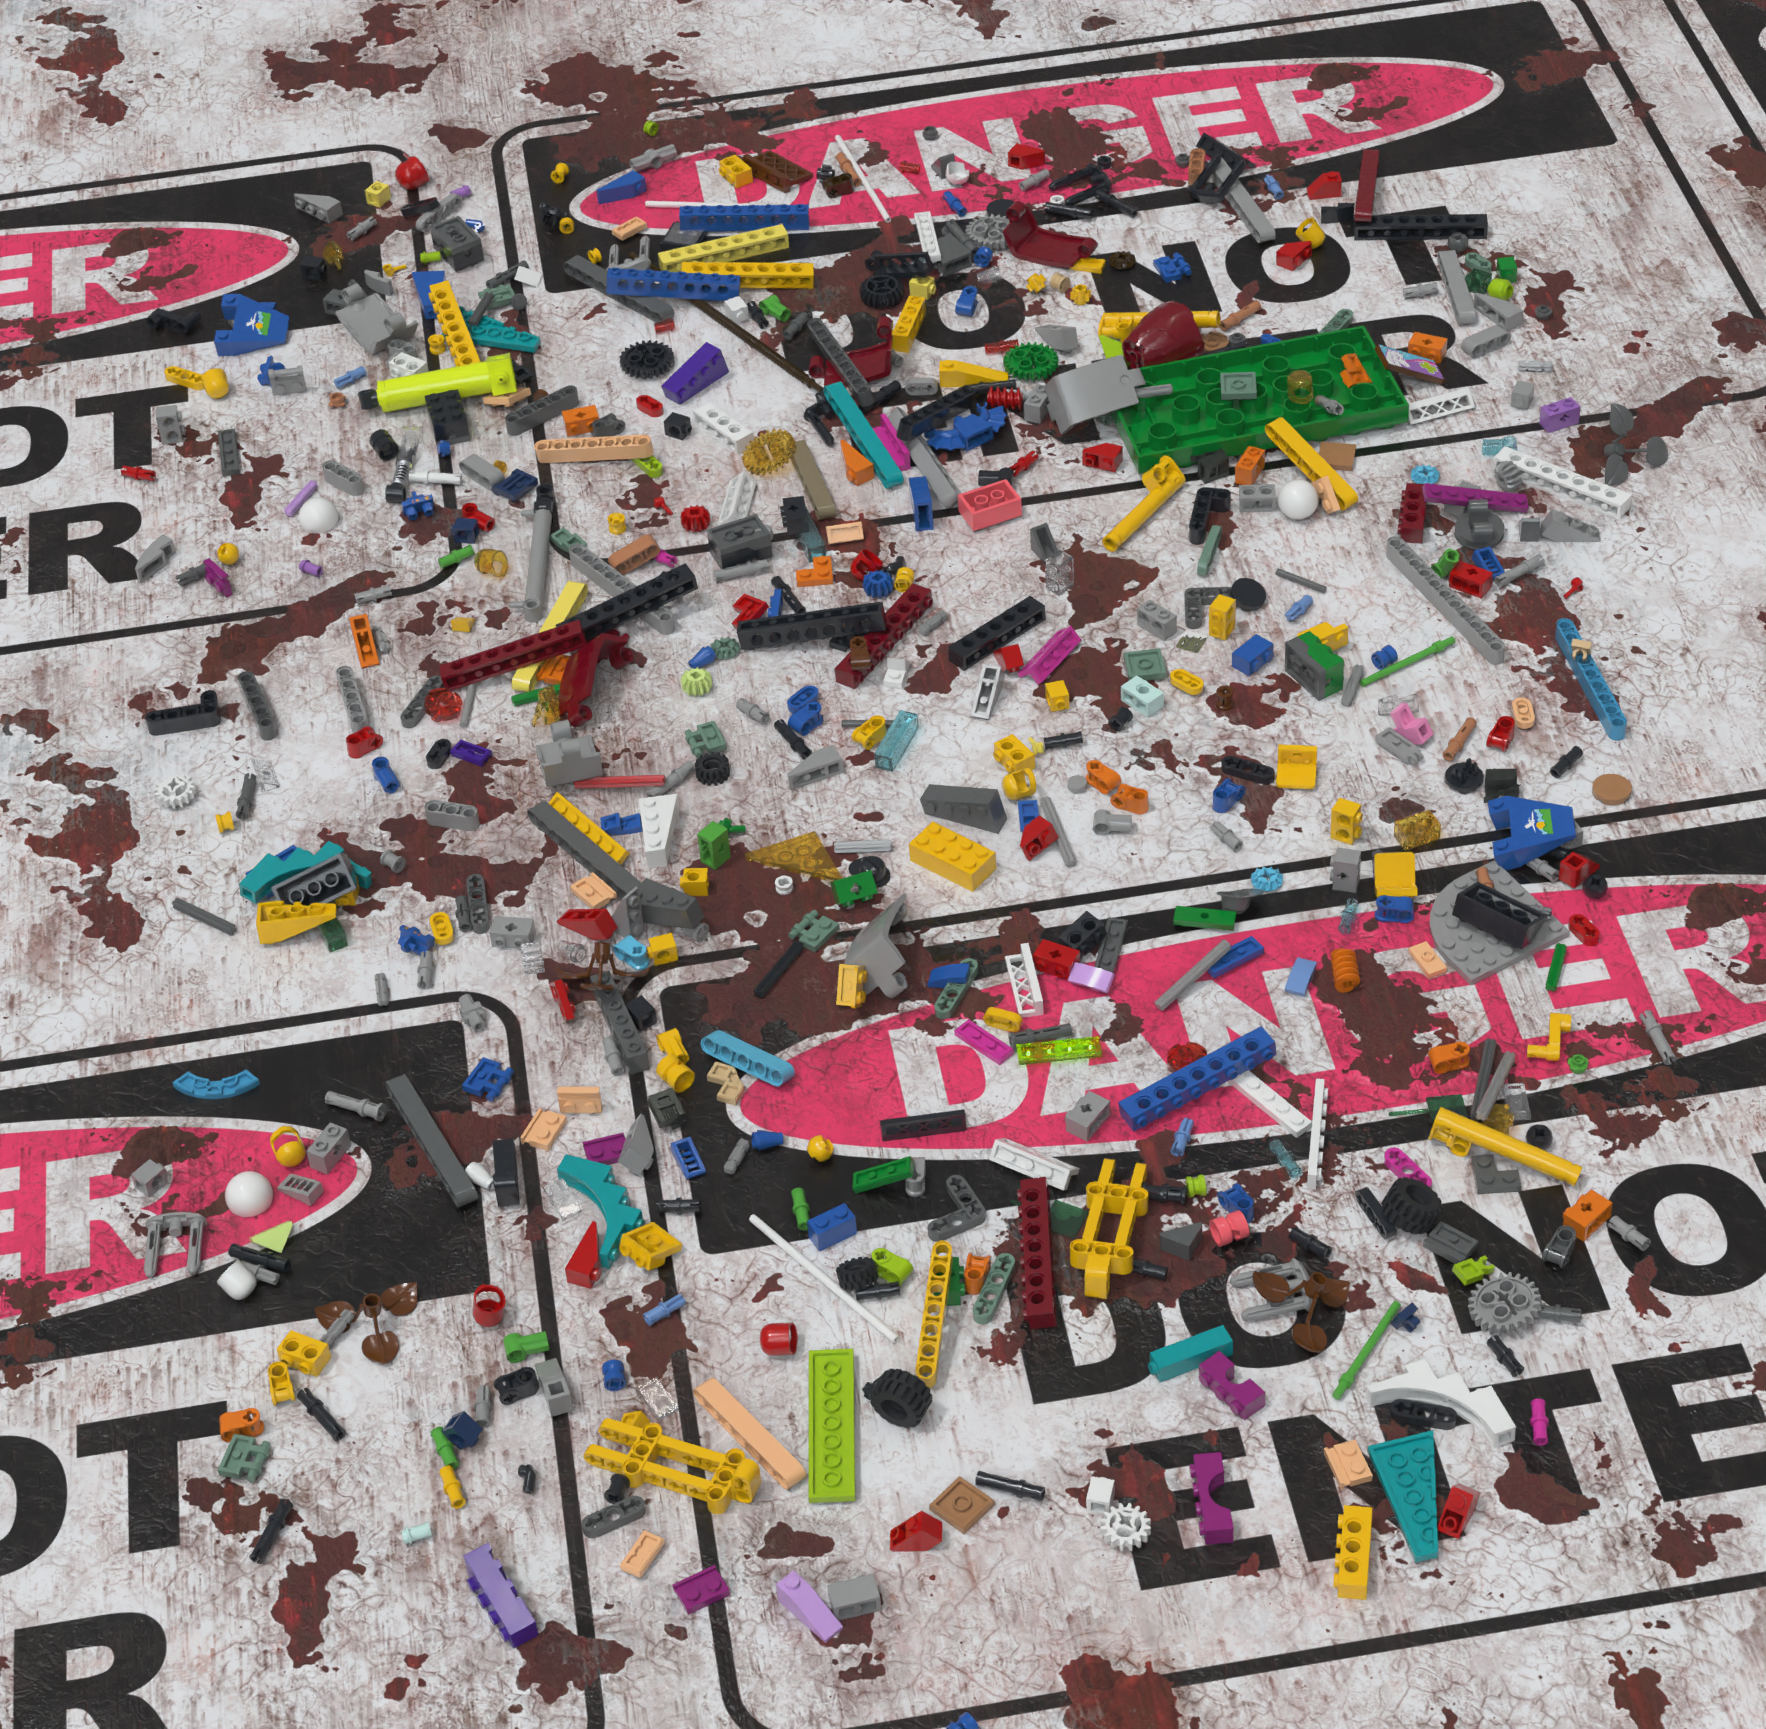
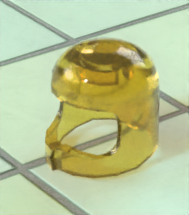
M1296 370L1291 372L1287 378L1288 397L1295 403H1309L1314 397L1313 381L1309 372ZM1304 388L1310 391V394L1305 398H1298L1295 395V389Z
M482 549L477 552L474 565L479 573H491L495 577H504L506 575L508 561L503 551ZM494 561L501 562L502 569L500 573L495 572L493 567Z

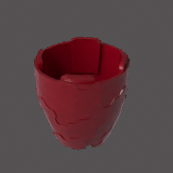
M1174 301L1164 302L1146 314L1129 335L1126 336L1122 343V350L1126 361L1131 362V369L1202 356L1205 342L1202 340L1199 328L1193 319V313L1184 304Z

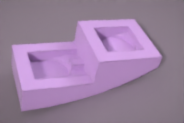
M1075 962L1068 981L1072 984L1089 987L1094 991L1108 993L1115 974L1097 967Z

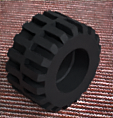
M1408 1177L1395 1180L1381 1203L1384 1215L1389 1218L1391 1223L1405 1232H1411L1416 1235L1417 1233L1420 1235L1427 1233L1441 1213L1443 1205L1438 1194L1431 1187L1421 1181Z
M889 1369L884 1371L872 1390L870 1403L876 1413L889 1423L899 1427L913 1428L921 1422L932 1403L933 1397L929 1387L917 1376L901 1369Z

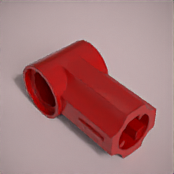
M466 503L462 506L463 518L477 519L479 528L484 531L490 532L493 529L495 519L479 511L476 504Z

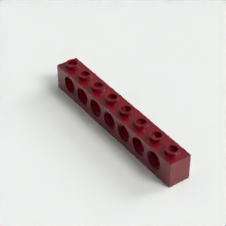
M912 583L885 613L887 618L886 630L869 632L864 636L869 652L871 669L852 671L850 651L835 667L836 683L856 689L864 681L865 677L874 670L875 666L884 659V656L894 648V645L903 638L904 634L913 627V624L922 617L923 613L932 606L931 589Z
M576 620L440 665L441 680L446 691L450 692L580 649L587 644L586 635L580 620Z
M1046 1177L1020 1180L1021 1189H1017L1018 1201L1021 1202V1206H1018L1019 1218L1022 1219V1222H1019L1020 1235H1023V1239H1020L1021 1252H1024V1256H1020L1022 1269H1025V1273H1021L1023 1287L1025 1286L1026 1290L1022 1291L1023 1303L1026 1304V1308H1023L1024 1321H1028L1030 1329L1033 1330L1057 1326L1050 1192Z

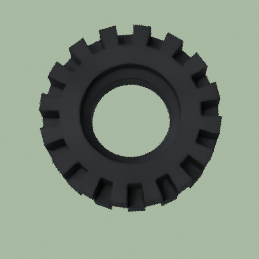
M707 752L704 753L705 756L700 755L695 763L696 778L703 785L707 783V786H711L714 783V786H717L718 782L723 784V780H728V777H730L729 760L724 754L721 755L720 752L714 754V752H711L708 755Z
M869 1257L851 1258V1261L846 1260L836 1268L839 1285L843 1290H860L861 1287L864 1289L867 1288V1285L871 1286L873 1282L876 1283L878 1279L875 1262Z

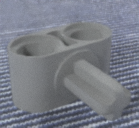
M400 339L388 341L387 346L390 358L385 362L388 368V362L401 352L418 358L415 344Z

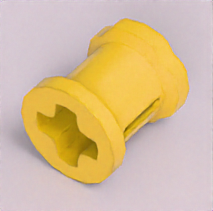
M558 163L555 168L556 170L550 175L555 183L563 182L564 176L569 173V167L566 164Z

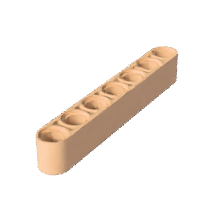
M648 435L540 440L534 445L540 463L648 458L654 453L651 438Z
M714 1377L693 1389L697 1401L784 1489L788 1490L806 1477V1472L802 1465Z

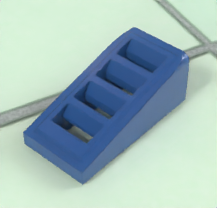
M1490 546L1473 552L1472 560L1477 567L1491 572H1498L1493 574L1492 580L1496 576L1505 573Z
M691 1137L671 1143L670 1150L686 1180L706 1173V1169ZM687 1149L689 1150L688 1152L680 1154L681 1151ZM690 1155L692 1156V1157H690V1158H687V1159H684V1160H683L684 1157H687V1156H690ZM695 1161L694 1164L688 1166L685 1165L686 1163ZM695 1167H698V1168H699L698 1170H695V1171H692V1172H689V1171H688L689 1169H692V1168H695Z

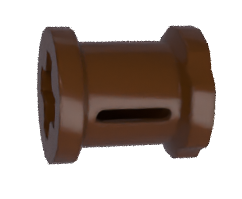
M1220 686L1216 690V695L1218 696L1216 707L1221 711H1228L1233 707V701L1231 700L1233 689L1230 686Z

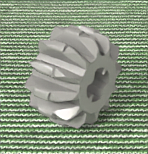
M1503 461L1494 469V477L1500 488H1503L1505 492L1513 491L1521 486L1523 482L1522 475L1517 465L1512 461Z

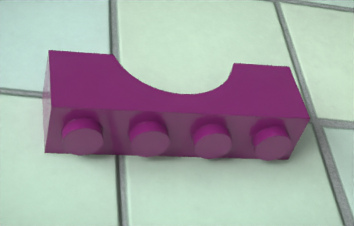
M1221 1452L1193 1454V1464H1189L1190 1477L1195 1478V1483H1192L1193 1497H1198V1502H1195L1196 1516H1201V1521L1198 1522L1199 1535H1204L1205 1545L1232 1543L1234 1528L1231 1510L1219 1506L1210 1497L1215 1489L1224 1485V1467Z

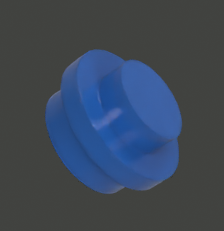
M441 440L440 444L437 445V452L441 457L450 455V443L445 442V440Z

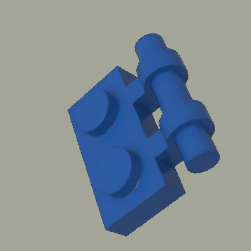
M1177 252L1173 254L1174 259L1166 256L1153 260V266L1166 283L1181 279L1182 274L1189 276L1192 273L1190 265Z
M483 1057L462 1084V1089L465 1092L480 1097L485 1091L489 1092L486 1095V1099L492 1102L495 1097H499L502 1093L503 1086L510 1082L514 1070L507 1067L505 1071H502L501 1063ZM494 1079H497L498 1081L495 1084L491 1083Z

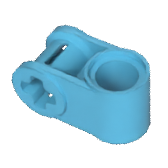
M631 935L626 936L612 947L617 958L630 965L633 969L640 971L649 966L645 945L635 940Z

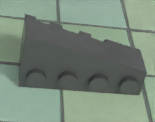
M929 784L920 798L924 813L927 815L999 834L1007 821L998 789Z
M645 878L638 886L644 923L694 929L704 918L697 898L648 878Z

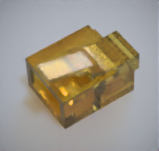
M554 686L544 687L543 690H539L538 704L531 722L533 727H535L539 717H542L544 725L559 722V699Z

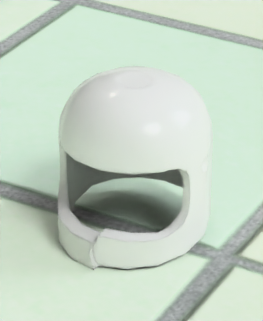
M239 1259L217 1280V1284L235 1300L246 1298L254 1290L257 1283L253 1273Z

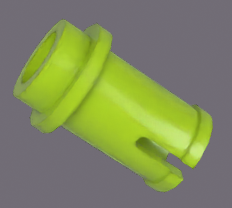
M423 251L420 254L421 263L427 264L428 262L441 261L440 251L428 253Z

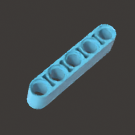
M716 1030L701 1040V1048L708 1055L774 1086L784 1084L795 1075L794 1067L789 1062L723 1031Z

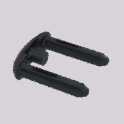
M1220 154L1213 156L1193 185L1188 186V193L1201 202L1223 203L1225 201L1224 196L1246 168V161L1241 160L1236 164L1217 191H1214L1215 188L1211 184H1207L1203 190H1200L1221 162L1222 156Z
M1087 164L1084 169L1052 181L1048 186L1050 190H1058L1089 177V183L1093 187L1069 196L1065 200V205L1068 206L1096 196L1095 193L1099 189L1110 193L1112 190L1108 175L1093 164Z
M826 399L808 407L803 417L811 423L824 443L832 446L834 438L818 417L824 414L827 419H830L835 414V411Z

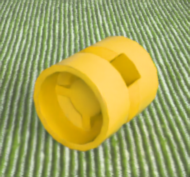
M673 1054L664 1057L656 1068V1074L663 1081L667 1082L671 1088L673 1087L677 1093L687 1090L695 1079V1073Z

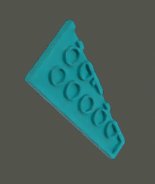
M459 306L473 344L534 353L541 344L540 337L525 331H516L515 327H506L504 323L485 315L482 316L477 326H470L468 320L474 311L470 310L468 312L464 310V307Z
M1433 1430L1370 1445L1367 1448L1368 1455L1415 1563L1438 1557Z

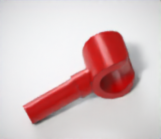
M663 497L653 499L655 509L662 507L670 516L673 515V512L665 504Z
M1575 577L1571 581L1572 588L1563 597L1567 599L1576 590L1578 592L1582 591L1583 581L1579 577Z

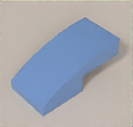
M1297 957L1287 980L1285 992L1305 997L1318 963Z

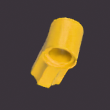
M676 1028L656 1035L661 1052H665L666 1055H676L684 1064L689 1061V1055L682 1045L680 1034Z

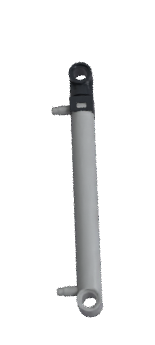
M541 484L536 488L537 498L536 502H534L533 510L521 511V516L534 517L524 601L510 602L509 605L510 608H523L525 620L530 623L538 622L543 617L542 602L551 523L554 519L553 506L555 505L554 490L550 484Z

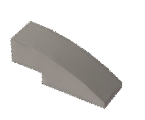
M164 534L161 535L141 555L135 567L139 583L144 582L167 566L166 560L176 553L171 538Z

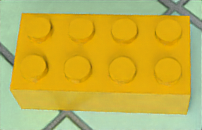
M933 821L909 843L910 861L972 892L996 870V852Z

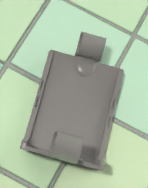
M357 283L341 291L342 297L348 306L336 311L335 315L353 338L370 355L387 349V343L392 339L405 340L415 335L418 322L415 320L406 326L403 315L400 312L395 314L378 293L362 299L363 291Z
M1118 355L1053 377L1044 387L1050 402L1046 407L1051 421L1057 422L1060 434H1065L1076 424L1138 404L1139 400L1134 388L1146 386L1141 369L1128 370L1123 355Z
M568 720L551 723L550 730L553 742L535 746L546 787L603 776L601 756L599 752L595 751L591 735L572 738Z
M905 893L868 923L857 934L848 950L844 964L865 966L864 971H867V982L863 983V991H866V995L879 986L887 997L893 999L907 988L906 977L899 972L893 974L905 964V960L888 937L890 926L896 925L908 914L907 904L904 902L907 897Z

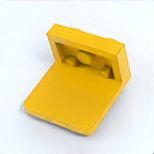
M1323 622L1298 633L1297 636L1311 631L1320 638L1322 644L1329 646L1333 651L1348 644L1349 627L1345 623L1333 627L1328 622Z
M1278 744L1276 786L1278 788H1315L1317 746Z
M1413 852L1376 853L1374 855L1375 894L1377 897L1382 895L1407 896L1410 898L1418 896L1415 884V855Z
M839 964L836 1005L851 1006V1008L856 1009L862 1007V1003H865L866 991H863V983L867 982V971H864L865 966Z

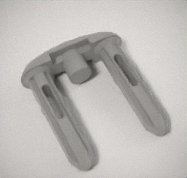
M643 236L640 240L639 258H635L634 261L626 259L620 265V248L616 244L612 245L610 248L609 266L606 270L608 271V268L648 270L651 266L649 259L650 238Z
M170 1212L153 1216L146 1221L145 1227L148 1229L144 1262L146 1277L152 1278L157 1272L161 1231H167V1228H169V1234L178 1237L182 1234L183 1226H189L190 1228L187 1270L191 1275H195L200 1269L203 1228L207 1225V1220L204 1216L194 1212Z
M1291 1258L1289 1263L1236 1274L1230 1279V1284L1237 1287L1254 1284V1271L1268 1272L1281 1277L1293 1275L1295 1279L1287 1281L1289 1291L1300 1285L1303 1280L1308 1281L1309 1276L1301 1262ZM1303 1287L1297 1291L1301 1292L1302 1296L1286 1299L1282 1303L1273 1302L1247 1308L1241 1313V1317L1244 1320L1253 1321L1302 1309L1309 1312L1313 1299L1305 1294Z

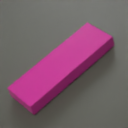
M969 1019L954 1030L956 1037L998 1065L1004 1063L1014 1054L1013 1048Z

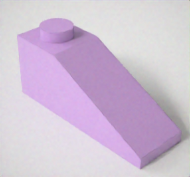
M794 1570L776 1584L778 1601L823 1642L827 1643L843 1629L841 1623L813 1588Z

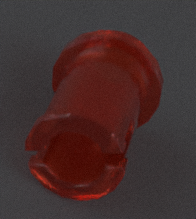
M904 160V162H900L899 170L902 173L919 174L920 164L908 163Z
M668 318L666 321L654 323L656 334L667 330L673 331L675 329L674 320Z

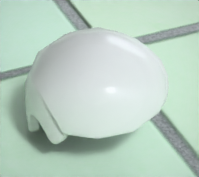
M950 162L947 164L945 175L948 181L960 185L969 180V169L966 171L964 164L961 162Z

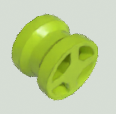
M1203 1174L1195 1178L1191 1176L1185 1178L1189 1198H1193L1195 1195H1207Z

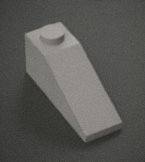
M1480 293L1475 294L1474 308L1495 324L1500 325L1506 331L1522 325L1523 310L1514 303Z
M1050 324L1035 327V331L1055 350H1062V353L1072 352L1073 348L1078 347L1076 327Z
M983 664L971 717L985 720L990 719L1005 677L1001 666Z
M830 745L814 751L787 774L789 789L793 790L843 773L842 758L835 747Z
M642 1114L630 1126L618 1159L619 1163L638 1175L644 1169L648 1170L654 1160L651 1158L654 1151L645 1116Z

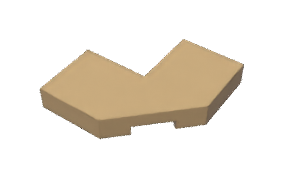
M715 1061L707 1074V1081L723 1085L717 1094V1101L736 1106L745 1092L744 1085L740 1081L734 1066Z

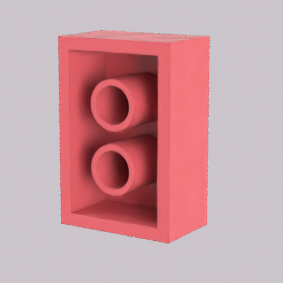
M1006 479L958 494L959 513L973 531L1022 516L1021 498Z

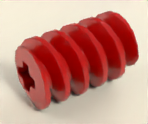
M992 386L990 387L987 396V408L991 404L992 408H996L997 405L998 407L1004 405L1005 409H1009L1011 405L1012 409L1015 410L1018 405L1019 410H1022L1024 393H1021L1020 388L1014 393L1013 388L1007 392L1006 387H1004L1001 392L999 387H997L996 391L993 390Z

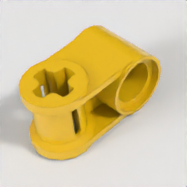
M880 715L872 716L853 731L851 739L862 744L866 750L871 749L887 736L885 718Z
M276 1361L269 1365V1388L273 1406L287 1400L296 1401L287 1365L281 1361Z

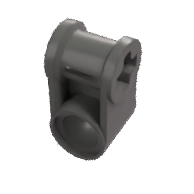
M609 413L593 421V437L618 435L624 431L625 422L620 419L618 420L613 413Z
M1565 1225L1556 1230L1551 1241L1544 1249L1542 1261L1546 1262L1548 1260L1559 1265L1561 1269L1565 1268L1575 1249L1576 1231L1574 1228Z

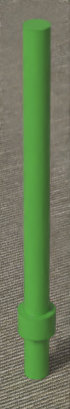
M1451 636L1443 641L1438 640L1432 643V646L1360 680V684L1362 687H1365L1433 653H1439L1445 647L1454 644L1455 638Z
M1393 1301L1348 1371L1342 1374L1338 1380V1386L1332 1393L1333 1398L1339 1400L1346 1389L1352 1386L1355 1381V1375L1400 1309L1401 1304L1399 1302Z

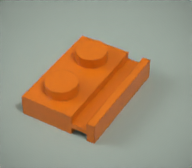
M562 654L547 659L536 675L537 681L544 680L545 683L554 685L561 683L565 666L570 656Z

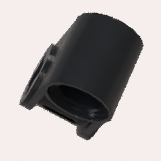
M523 1367L507 1375H502L493 1384L494 1388L499 1391L500 1402L504 1405H510L528 1396H533L539 1390L535 1370L531 1367Z

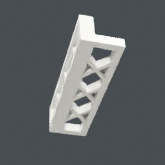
M1469 387L1409 403V425L1473 409L1475 406ZM1467 398L1469 405L1462 406L1458 401ZM1450 402L1453 404L1452 409L1449 411L1442 408L1445 403ZM1435 407L1438 410L1435 415H1431L1426 412L1427 408ZM1419 411L1422 413L1419 419L1413 420L1412 412Z
M745 471L729 481L718 526L745 518L748 515L757 481Z
M1029 943L1020 944L1021 954L1005 956L1018 1014L1022 1018L1044 1015L1043 999ZM1022 961L1019 968L1011 965L1012 962ZM1018 975L1025 977L1023 982H1020L1015 978ZM1022 989H1024V990H1026V991L1029 992L1026 997H1024V996H1022V995H1020V994H1018V993H1019ZM1025 1004L1033 1006L1034 1008L1022 1011V1007Z
M1007 1138L995 1139L989 1157L991 1161L1032 1178L1046 1177L1049 1185L1061 1190H1067L1071 1176L1078 1175L1080 1169Z

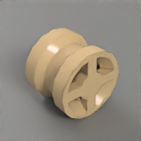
M1059 272L1055 273L1050 279V286L1061 293L1066 292L1071 283L1070 278L1063 276Z

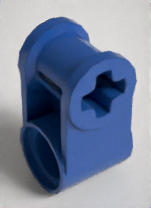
M968 286L963 289L956 302V314L974 315L978 304L976 300L977 289L975 287Z
M814 701L807 703L789 717L788 726L802 736L809 734L810 731L821 725L824 721L820 713L822 710L821 704Z
M1229 778L1225 779L1213 791L1212 809L1217 813L1229 811L1232 806L1243 798L1246 791L1245 786H1239Z
M1387 895L1377 898L1376 905L1378 907L1374 916L1378 921L1409 923L1414 919V903L1412 898Z
M1238 1183L1233 1184L1232 1188L1224 1192L1220 1191L1217 1193L1218 1201L1229 1213L1240 1210L1245 1216L1247 1224L1253 1221V1199Z

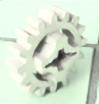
M175 774L173 777L168 775V779L162 778L161 783H156L157 788H154L156 802L158 801L160 806L164 804L165 808H168L170 805L173 808L177 805L183 807V803L189 804V799H194V794H196L194 781L191 780L190 776L186 778L185 774L178 777V774Z
M1119 1503L1118 1509L1111 1506L1110 1513H1103L1104 1519L1100 1520L1101 1536H1104L1105 1543L1111 1541V1548L1118 1545L1120 1546V1551H1123L1124 1547H1128L1132 1551L1134 1545L1141 1548V1541L1147 1543L1148 1535H1151V1520L1147 1518L1146 1511L1140 1513V1506L1133 1509L1131 1503H1128L1127 1507H1123L1122 1503Z

